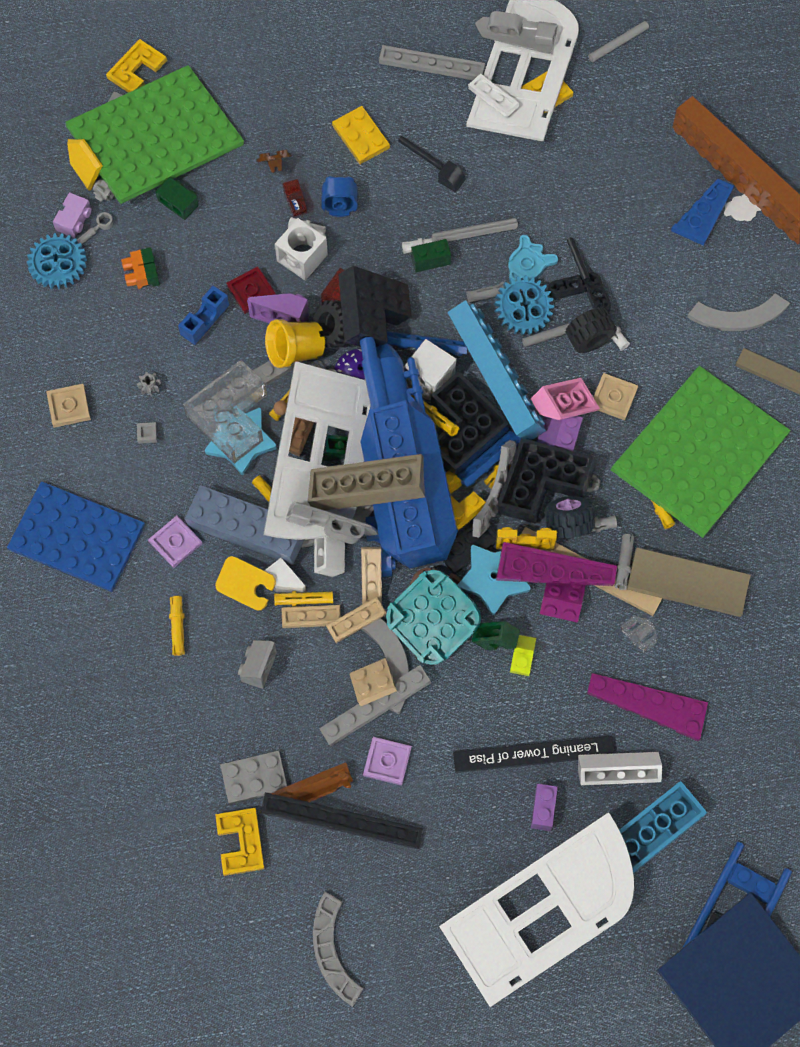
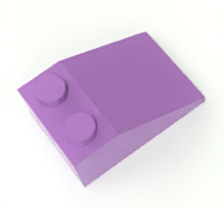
M288 293L249 297L247 300L250 317L266 323H270L275 319H284L288 322H307L309 317L308 299L299 294Z

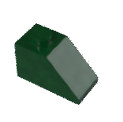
M326 434L322 461L344 459L348 437Z

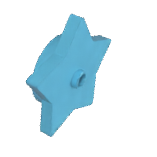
M261 408L240 416L216 411L218 433L206 447L205 453L206 455L226 458L241 475H244L251 462L258 455L273 451L277 446L262 430Z
M475 545L471 546V569L459 582L458 586L463 591L481 598L492 615H495L507 597L530 591L531 588L527 582L497 581L491 577V574L497 576L501 551L493 553Z

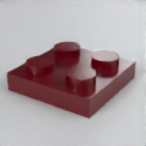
M258 266L226 283L227 288L244 314L249 312L247 302L249 297L276 295Z

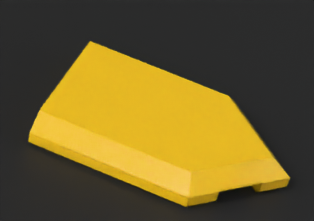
M68 139L70 164L90 191L103 165L85 139Z

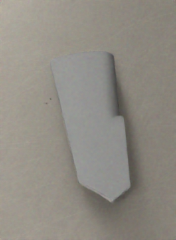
M494 11L491 13L490 18L482 17L475 23L483 38L547 54L551 53L557 34V24L526 21L518 14Z
M293 502L290 505L286 521L304 527L309 522L322 526L328 537L348 544L356 543L363 534L368 536L378 535V531L371 525L299 502ZM332 524H335L339 530H335ZM350 530H354L357 536L352 535Z

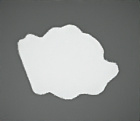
M743 194L742 196L734 197L732 201L726 203L724 215H731L735 220L751 221L756 216V211L761 209L753 205L749 198Z

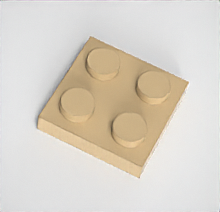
M603 373L593 397L600 408L598 411L625 420L638 385Z
M84 384L46 391L54 428L91 420Z
M386 658L349 673L360 706L397 691Z

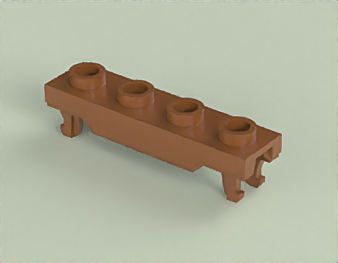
M345 762L271 794L311 802L335 792L341 786L350 788L353 779Z

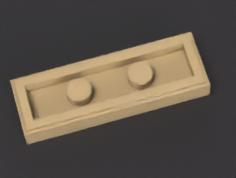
M361 547L362 605L375 597L382 604L381 547Z
M375 597L326 625L335 643H338L382 618L387 613L379 599Z
M340 605L282 608V628L326 626L341 617Z

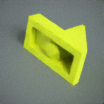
M519 635L517 647L513 653L510 673L529 676L536 638Z

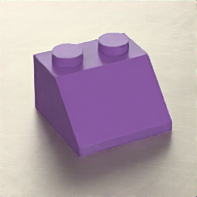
M544 416L546 424L543 426L546 432L538 436L537 442L574 451L583 417L574 416L557 420Z

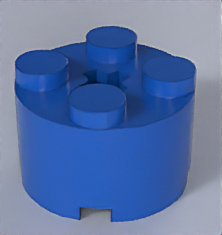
M327 177L322 185L321 207L323 211L327 210L329 215L335 217L348 216L349 212L353 210L355 212L358 205V187L352 177Z

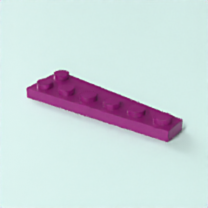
M503 542L496 580L613 586L617 566Z
M591 674L587 694L616 705L623 710L636 713L644 719H650L658 725L666 726L693 740H700L708 702Z

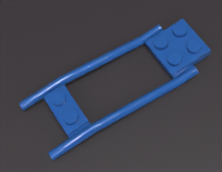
M737 842L683 947L699 935L726 881L746 893H752L756 899L764 903L766 902L767 905L764 910L770 917L792 871L785 868L777 885H775V883L736 863L744 848L742 843Z

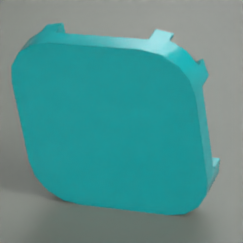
M437 570L421 573L393 603L389 604L386 614L389 629L400 638L420 662L429 665L441 664L447 660L476 632L481 621L480 610L476 604L447 574Z

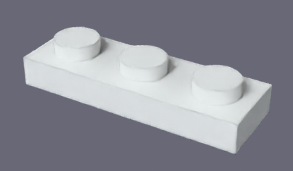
M482 74L478 75L468 84L472 92L506 118L519 107V102Z

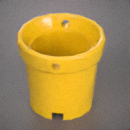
M284 319L272 320L267 326L265 334L266 351L270 362L277 368L290 367L295 362L318 359L317 356H322L325 349V337H320L319 331H323L322 327L317 322H288Z

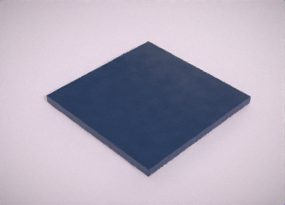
M748 893L657 969V972L714 1047H770L800 1021V955L752 893Z

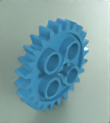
M54 233L53 238L46 235L47 240L40 238L41 243L35 242L36 248H30L32 254H27L29 273H31L33 279H36L38 284L42 282L43 287L49 284L50 289H53L54 285H57V288L60 289L63 284L67 288L68 282L74 284L73 279L80 280L78 274H84L82 268L87 267L85 263L87 261L85 250L82 249V244L78 243L76 238L72 240L70 235L66 238L63 233H61L60 237H57L56 233Z
M527 275L524 276L523 280H521L520 276H517L516 282L513 278H510V284L505 282L503 284L504 288L500 287L498 290L501 294L495 296L499 300L494 303L495 306L499 307L495 310V313H500L497 320H504L501 325L507 324V331L514 328V334L520 330L522 336L525 331H527L528 335H531L532 329L537 333L539 327L543 329L545 327L544 323L550 321L548 317L553 315L549 311L554 308L553 305L549 304L554 300L553 298H548L551 291L545 292L544 290L547 285L541 287V280L535 283L534 277L529 281ZM528 291L534 293V299H531L527 296ZM509 295H515L517 302L511 301ZM522 302L524 305H527L526 309L524 306H521ZM531 309H536L539 316H533ZM514 312H517L521 315L520 320L514 318Z

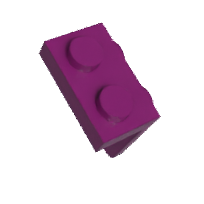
M546 583L540 614L578 623L586 585Z

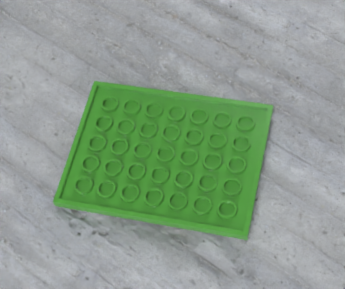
M189 65L66 121V127L75 139H85L103 165L99 174L120 204L162 185L169 177L174 179L244 145L242 137Z
M698 366L616 461L611 471L704 538L791 430L704 368Z

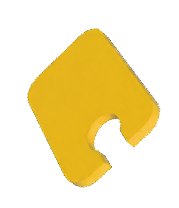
M230 556L225 560L215 586L218 592L254 610L260 611L265 609L269 600L264 597H258L256 595V588L258 585L263 584L267 589L273 591L276 578L252 564Z

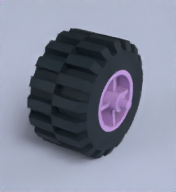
M577 496L562 497L549 502L545 507L546 527L557 531V537L559 538L580 537L595 528L593 504L587 498Z

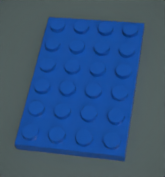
M41 481L7 549L112 592L145 527V523Z

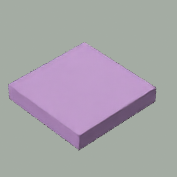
M177 515L148 539L149 543L173 568L203 544Z
M373 737L363 776L402 786L412 746Z

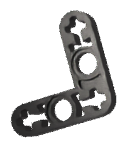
M588 272L592 282L585 283L581 274L549 283L548 291H551L550 297L559 299L586 292L593 309L600 308V303H602L603 308L610 315L611 303L597 273ZM571 283H577L579 286L576 288H572L569 285ZM595 292H599L602 295L600 297H594L592 294Z

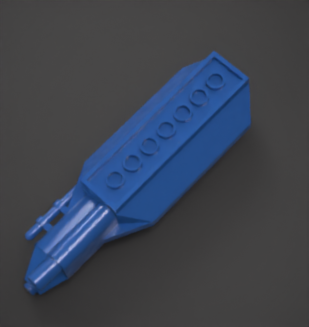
M365 337L360 340L370 409L360 441L364 462L422 454L424 458L425 498L373 504L381 549L409 569L447 560L458 530L436 426L425 412L422 397L423 388L419 383L418 377L420 374L419 370L416 369L415 359L413 357L408 358L409 371L405 372L403 360L391 345L385 343L376 347L373 337ZM406 378L411 379L413 388L408 389Z

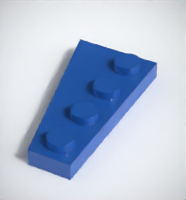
M717 179L703 196L693 204L692 208L681 217L679 222L675 223L671 231L704 246L733 191L734 185Z

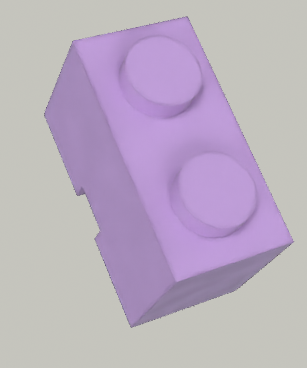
M69 193L63 202L65 208L63 211H58L53 224L56 231L75 238L82 231L83 223L91 215L92 209L89 200Z

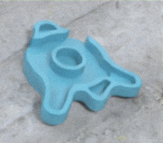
M522 235L519 238V247L509 258V280L513 278L516 281L517 276H520L521 280H523L525 275H527L529 281L532 277L536 280L547 267L557 264L558 257L555 254H542L543 246L541 244H533L527 235Z

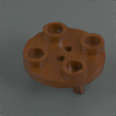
M288 150L277 151V155L270 156V153L259 154L256 162L267 161L272 173L275 172V167L280 172L282 170V158L291 157L292 154L288 153Z

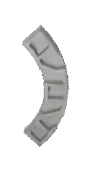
M775 293L765 303L753 309L740 312H725L710 308L698 301L687 318L705 327L710 326L721 331H745L761 327L763 324L776 319L789 307L790 303Z
M509 440L501 446L499 467L494 485L485 505L473 519L474 537L479 538L490 526L489 520L491 517H495L498 512L497 503L508 476L509 465H512L515 455V441Z
M381 618L361 629L382 649L394 681L409 672L406 655L398 637ZM405 700L390 710L400 714Z
M324 892L316 910L313 926L315 956L328 985L344 1002L353 1007L363 988L345 972L339 962L334 945V925L343 902Z

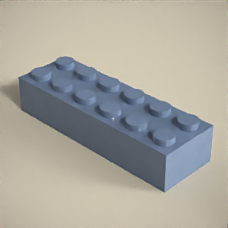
M201 485L185 517V521L190 528L277 560L282 558L284 562L291 565L294 564L305 540L283 539L263 535L268 509Z

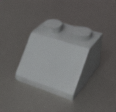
M253 640L252 646L249 645L245 653L247 659L245 664L242 663L238 671L241 682L264 689L277 654L275 642Z

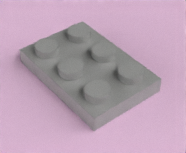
M279 751L220 764L229 805L264 797L265 792L272 793L287 787Z

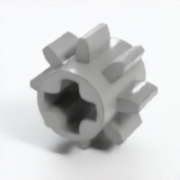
M98 180L95 183L93 194H95V198L100 202L103 200L110 201L114 197V194L104 180Z
M146 372L143 376H139L140 382L137 383L138 389H141L143 395L147 393L152 396L154 392H159L157 385H160L161 382L160 379H156V373L148 374Z

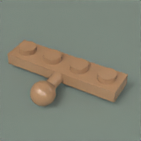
M282 400L277 401L273 407L274 412L277 415H285L287 403ZM295 417L289 448L290 453L298 457L301 455L314 422Z

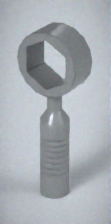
M107 212L100 213L96 218L97 226L90 228L77 239V242L84 244L96 234L99 228L102 230L110 229L113 226L111 214ZM104 217L110 219L106 225L100 223Z

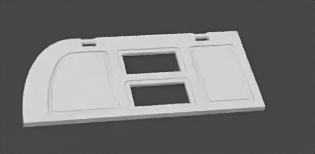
M509 0L506 13L518 14L526 21L557 24V34L551 53L547 54L495 41L483 76L490 81L492 80L501 51L521 55L511 85L495 84L519 102V107L506 118L476 95L466 125L471 128L544 141L573 48L578 38V22L571 11L556 0ZM567 41H571L570 47L566 46ZM531 57L551 60L541 92L521 89ZM544 111L548 112L546 118H543Z
M295 362L263 535L295 540L316 539L327 536L322 526L309 522L304 527L286 521L289 507L293 502L310 506L308 503L311 469L327 467L321 465L328 426L349 431L344 465L364 462L360 441L370 409L365 380ZM363 406L367 407L366 415H362ZM295 417L316 422L310 462L288 456ZM356 507L327 510V512L352 519L355 515ZM332 524L335 530H339L335 524Z
M608 812L439 926L490 1007L620 921L628 912L634 894L633 868L624 839L610 813ZM538 873L551 895L510 921L498 899ZM556 906H559L572 927L531 953L518 932ZM606 917L608 922L598 928L596 923ZM519 975L522 980L512 986L509 981Z

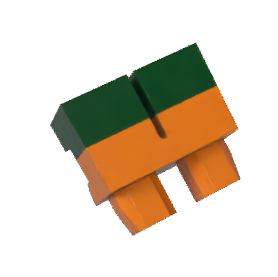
M151 247L130 252L131 257L121 259L124 271L134 270V273L124 274L127 286L137 285L138 289L150 284L153 287L160 286Z

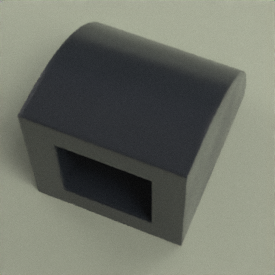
M449 160L438 173V183L455 193L466 180L462 170Z

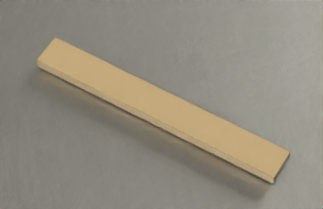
M527 527L521 533L536 536V532ZM556 542L554 550H544L586 559ZM615 583L613 586H596L651 616L655 614L662 601V598L627 589L619 590V586L616 589Z

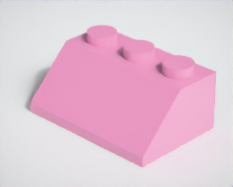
M582 378L543 386L531 398L539 415L557 420L600 409Z

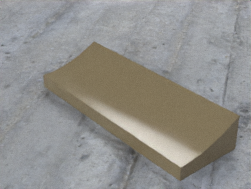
M422 454L317 468L310 471L308 503L311 507L324 511L425 498L424 458Z
M636 548L627 590L741 617L751 575Z

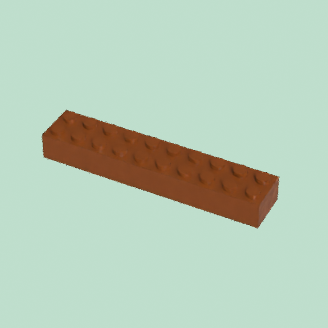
M692 96L681 104L676 110L672 126L674 131L681 135L688 145L693 146L701 157L706 158L714 169L719 170L727 181L733 183L740 193L745 194L753 205L759 207L766 217H769L779 229H782L787 234L789 239L799 245L800 194L697 99Z

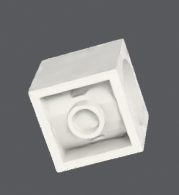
M299 218L293 222L275 243L277 262L305 281L328 255L325 234L321 231H316L308 222L301 221ZM298 245H309L312 247L305 252L293 250Z
M425 339L412 357L415 359L416 369L419 370V383L423 388L422 397L426 400H431V394L455 375L456 358ZM408 362L404 366L405 372L409 371ZM406 378L408 388H413L411 379Z

